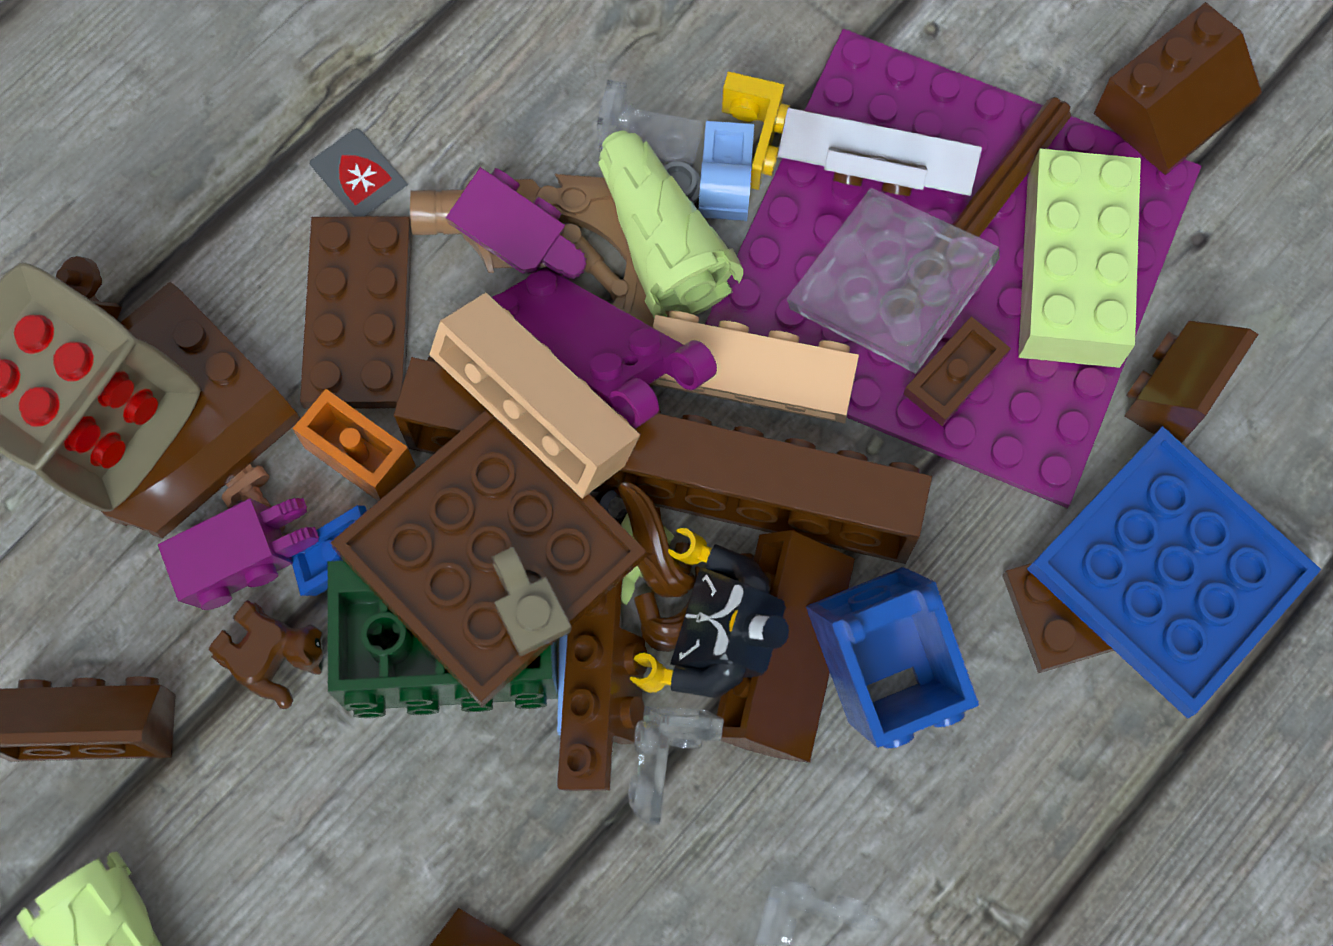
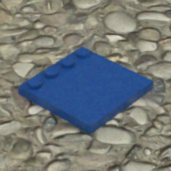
M1162 426L1034 560L1027 570L1188 719L1198 713L1321 571V568Z

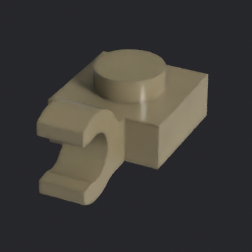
M513 547L492 557L494 561L493 567L508 596L495 602V608L520 657L571 632V625L546 577L530 584Z

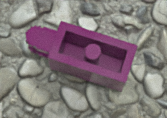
M294 497L271 508L249 498L157 544L177 600L202 610H212L232 600L231 594L247 586L251 588L259 587L275 580L278 577L277 571L293 564L292 556L319 542L315 527L300 528L285 536L281 533L280 527L307 513L304 498Z

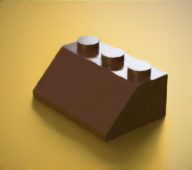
M1205 2L1110 77L1093 114L1166 176L1260 97L1262 91L1243 32Z
M144 676L126 678L125 685L105 686L106 681L97 678L72 679L71 687H52L51 681L41 679L19 680L17 688H0V758L10 762L172 758L176 694L163 685H159V679Z

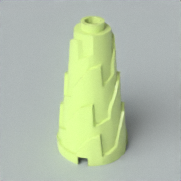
M624 130L609 135L602 143L603 149L600 152L598 164L615 202L618 220L628 242L633 266L646 295L644 301L654 318L655 315L667 317L665 311L671 310L697 315L716 305L732 292L727 283L729 277L732 275L740 283L744 274L743 267L733 248L728 249L714 228L707 223L701 212L688 199L673 176L669 175L647 141L643 143L639 135L628 133Z
M117 851L109 853L106 857L109 870L105 869L98 858L36 898L35 901L41 909L38 911L40 915L37 918L33 916L28 908H24L16 918L28 938L34 937L40 946H161L152 929L146 906L128 876L131 874V871Z

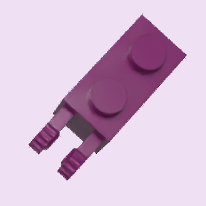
M480 167L446 216L448 224L521 274L537 272L540 266L544 264L555 273H561L562 277H567L568 280L569 278L573 280L576 277L580 278L579 275L584 274L583 271L586 269L585 266L587 264L585 260L587 258L584 257L585 253H582L581 249H576V245L561 236L565 230V225L558 221L562 213L540 197H537L532 203L516 192L520 184L500 169L495 168L490 174Z

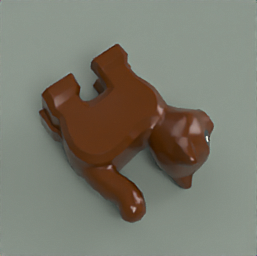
M247 600L233 616L234 621L243 626L247 631L243 640L239 644H235L232 641V636L225 630H222L208 650L213 654L211 657L222 667L229 670L241 685L259 697L276 701L280 709H288L293 703L290 690L271 680L285 658L295 668L320 675L322 671L319 664L325 654L322 644L324 634L319 628L311 624L302 628H290L284 622L267 616L258 604H253Z

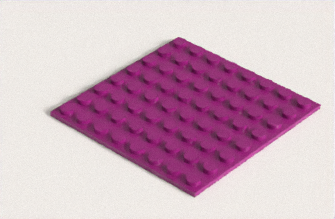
M842 29L805 111L982 146L971 196L924 187L923 190L912 188L911 196L897 195L882 191L883 182L863 178L862 186L833 181L834 172L824 170L825 166L782 158L737 254L743 267V277L740 283L732 275L729 277L727 283L732 292L712 307L705 325L718 327L720 321H732L748 326V333L768 337L770 331H783L797 335L799 343L819 347L820 341H834L849 346V353L858 354L859 357L846 418L1068 509L1127 358L1120 368L1018 358L1029 173L912 326L904 328L894 323L889 318L887 311L888 306L1043 105ZM1071 116L1047 149L1141 158L1136 337L1200 172L1201 165L1184 160L1165 176L1117 133ZM972 316L1011 349L1007 357L942 427L903 393L906 386Z

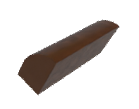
M793 530L759 534L753 560L759 564L771 582L770 595L785 601L786 608L783 618L788 624L789 636L782 647L773 649L768 669L762 676L744 678L742 683L721 696L711 737L762 755L810 763L830 671L806 606L849 589L855 559Z

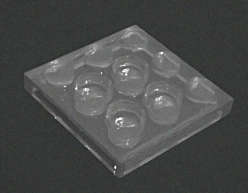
M870 188L787 297V302L790 310L917 373L999 260V246L876 189Z

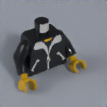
M679 528L676 532L690 538V548L683 554L668 549L669 554L673 558L689 565H695L701 561L705 562L706 569L700 568L670 662V665L675 667L674 669H667L652 655L640 653L634 657V660L642 666L652 667V670L644 679L630 677V680L649 693L658 692L665 685H670L673 692L717 698L742 683L744 678L762 676L767 671L773 649L782 647L789 636V627L783 618L786 608L785 601L770 595L771 582L755 560L717 544L713 548L708 547L706 540L699 534L686 528Z

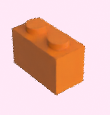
M327 389L322 392L292 428L306 450L377 501L381 500L408 477L416 467L406 445Z

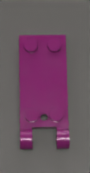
M547 268L530 274L516 285L491 297L502 308L508 310L515 320L540 343L546 345L553 355L578 378L584 380L593 392L617 414L623 416L634 429L658 414V400L649 386L650 383L667 374L674 378L683 388L695 390L713 378L717 373V364L713 354L700 341L691 340L683 345Z

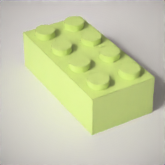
M1039 149L1029 172L1027 182L1018 358L1120 368L1134 348L1141 158Z

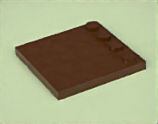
M487 409L330 542L333 550L482 707L554 642H549L521 657L519 656L495 608V602L508 596L493 567V556L513 547L530 584L545 577L547 578L564 614L572 626L646 558L647 552L590 494L581 498Z

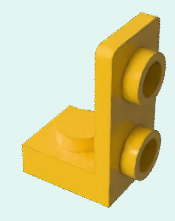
M728 71L723 86L722 112L731 114L734 118L745 122L755 120L764 122L752 164L750 182L751 189L759 190L763 175L772 176L777 161L779 147L772 146L775 132L782 134L787 108H790V105L782 103L785 84Z

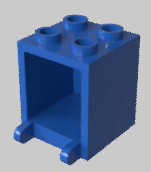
M901 567L806 606L848 723L875 747L883 746L886 749L900 747L912 741L915 737V732L932 725L934 727L953 725L965 717V711L979 706L935 581L905 567ZM912 667L917 681L916 685L872 702L867 685Z

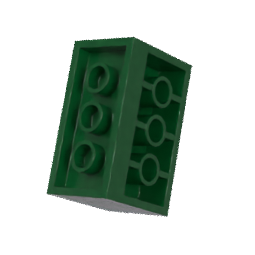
M344 560L327 561L328 693L345 710L353 711V717H384L386 709L407 708V714L432 715L440 712L439 706L461 704V711L484 712L493 710V702L515 701V708L537 709L546 707L547 699H558L557 639L482 707ZM398 641L393 647L386 649L390 643Z

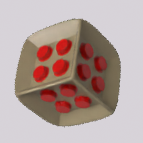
M22 262L0 279V453L17 464L35 471L47 484L72 499L102 512L112 511L136 490L180 432L196 405L201 391L200 386L195 378L183 367L156 347L135 338L121 323L99 306L51 274L31 264Z

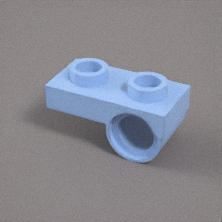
M706 121L699 195V211L704 218L747 221L754 124Z

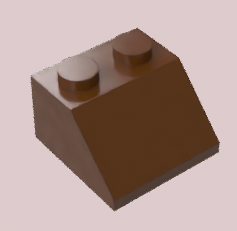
M1188 321L1178 336L1169 331L1152 355L1153 358L1160 362L1152 375L1143 370L1126 394L1134 402L1124 416L1153 435L1163 426L1182 443L1208 414L1259 334L1250 328Z

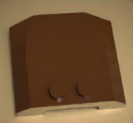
M172 282L166 284L120 323L135 338L156 347L190 373L200 386V395L192 413L180 432L136 490L112 511L102 512L112 522L148 531L151 535L162 539L300 420L297 412L279 391Z

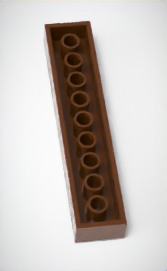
M431 356L427 360L411 357L394 417L408 449L435 454L483 413L486 408ZM659 410L657 415L635 429L640 434V437L625 466L592 491L600 493L613 489L617 493L615 497L622 498L618 489L619 484L632 483L642 489L657 507L769 533L793 530L829 547L906 564L920 538L932 476L921 474L919 468L908 463L892 462L889 466L869 462L865 455L855 451L840 450L834 454L816 450V446L813 443L803 439L788 438L785 442L764 438V434L754 428L737 426L733 430L712 426L713 423L710 420L698 415L686 414L682 418L663 415Z

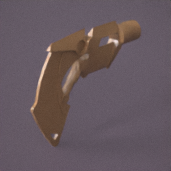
M555 174L561 188L549 185L540 188L533 179H514L520 184L516 191L532 203L537 197H540L562 213L558 221L569 224L565 225V230L561 236L576 245V249H581L580 251L585 253L584 257L587 258L585 260L587 264L585 271L588 274L591 273L611 294V298L615 301L613 306L653 327L655 318L644 301L646 295L634 269L628 242L619 223L616 205L605 179L602 177ZM465 188L442 191L411 190L410 219L412 235L463 234L448 224L446 216ZM578 226L600 235L619 251L627 262L623 280L603 262L604 258L581 235V230ZM463 234V238L481 257L488 273H494L493 268H512ZM665 311L667 317H669L670 311Z

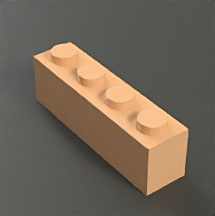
M487 293L482 294L440 320L429 355L581 498L585 497L625 466L640 434L630 426L623 416L617 414L593 392L584 380L578 378L553 355L546 345L540 343L515 320L508 310L502 308Z
M670 311L669 317L655 315L653 328L683 345L691 340L703 343L715 358L717 373L713 378L695 390L683 388L674 378L667 374L650 383L651 385L840 423L846 422L859 357L858 354L849 353V346L834 341H820L819 347L799 343L797 335L783 331H770L768 337L748 333V326L732 321H720L718 327L700 324L699 317L680 311Z

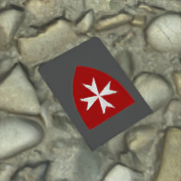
M359 128L350 131L309 162L313 170L354 217H365L408 186L407 182Z

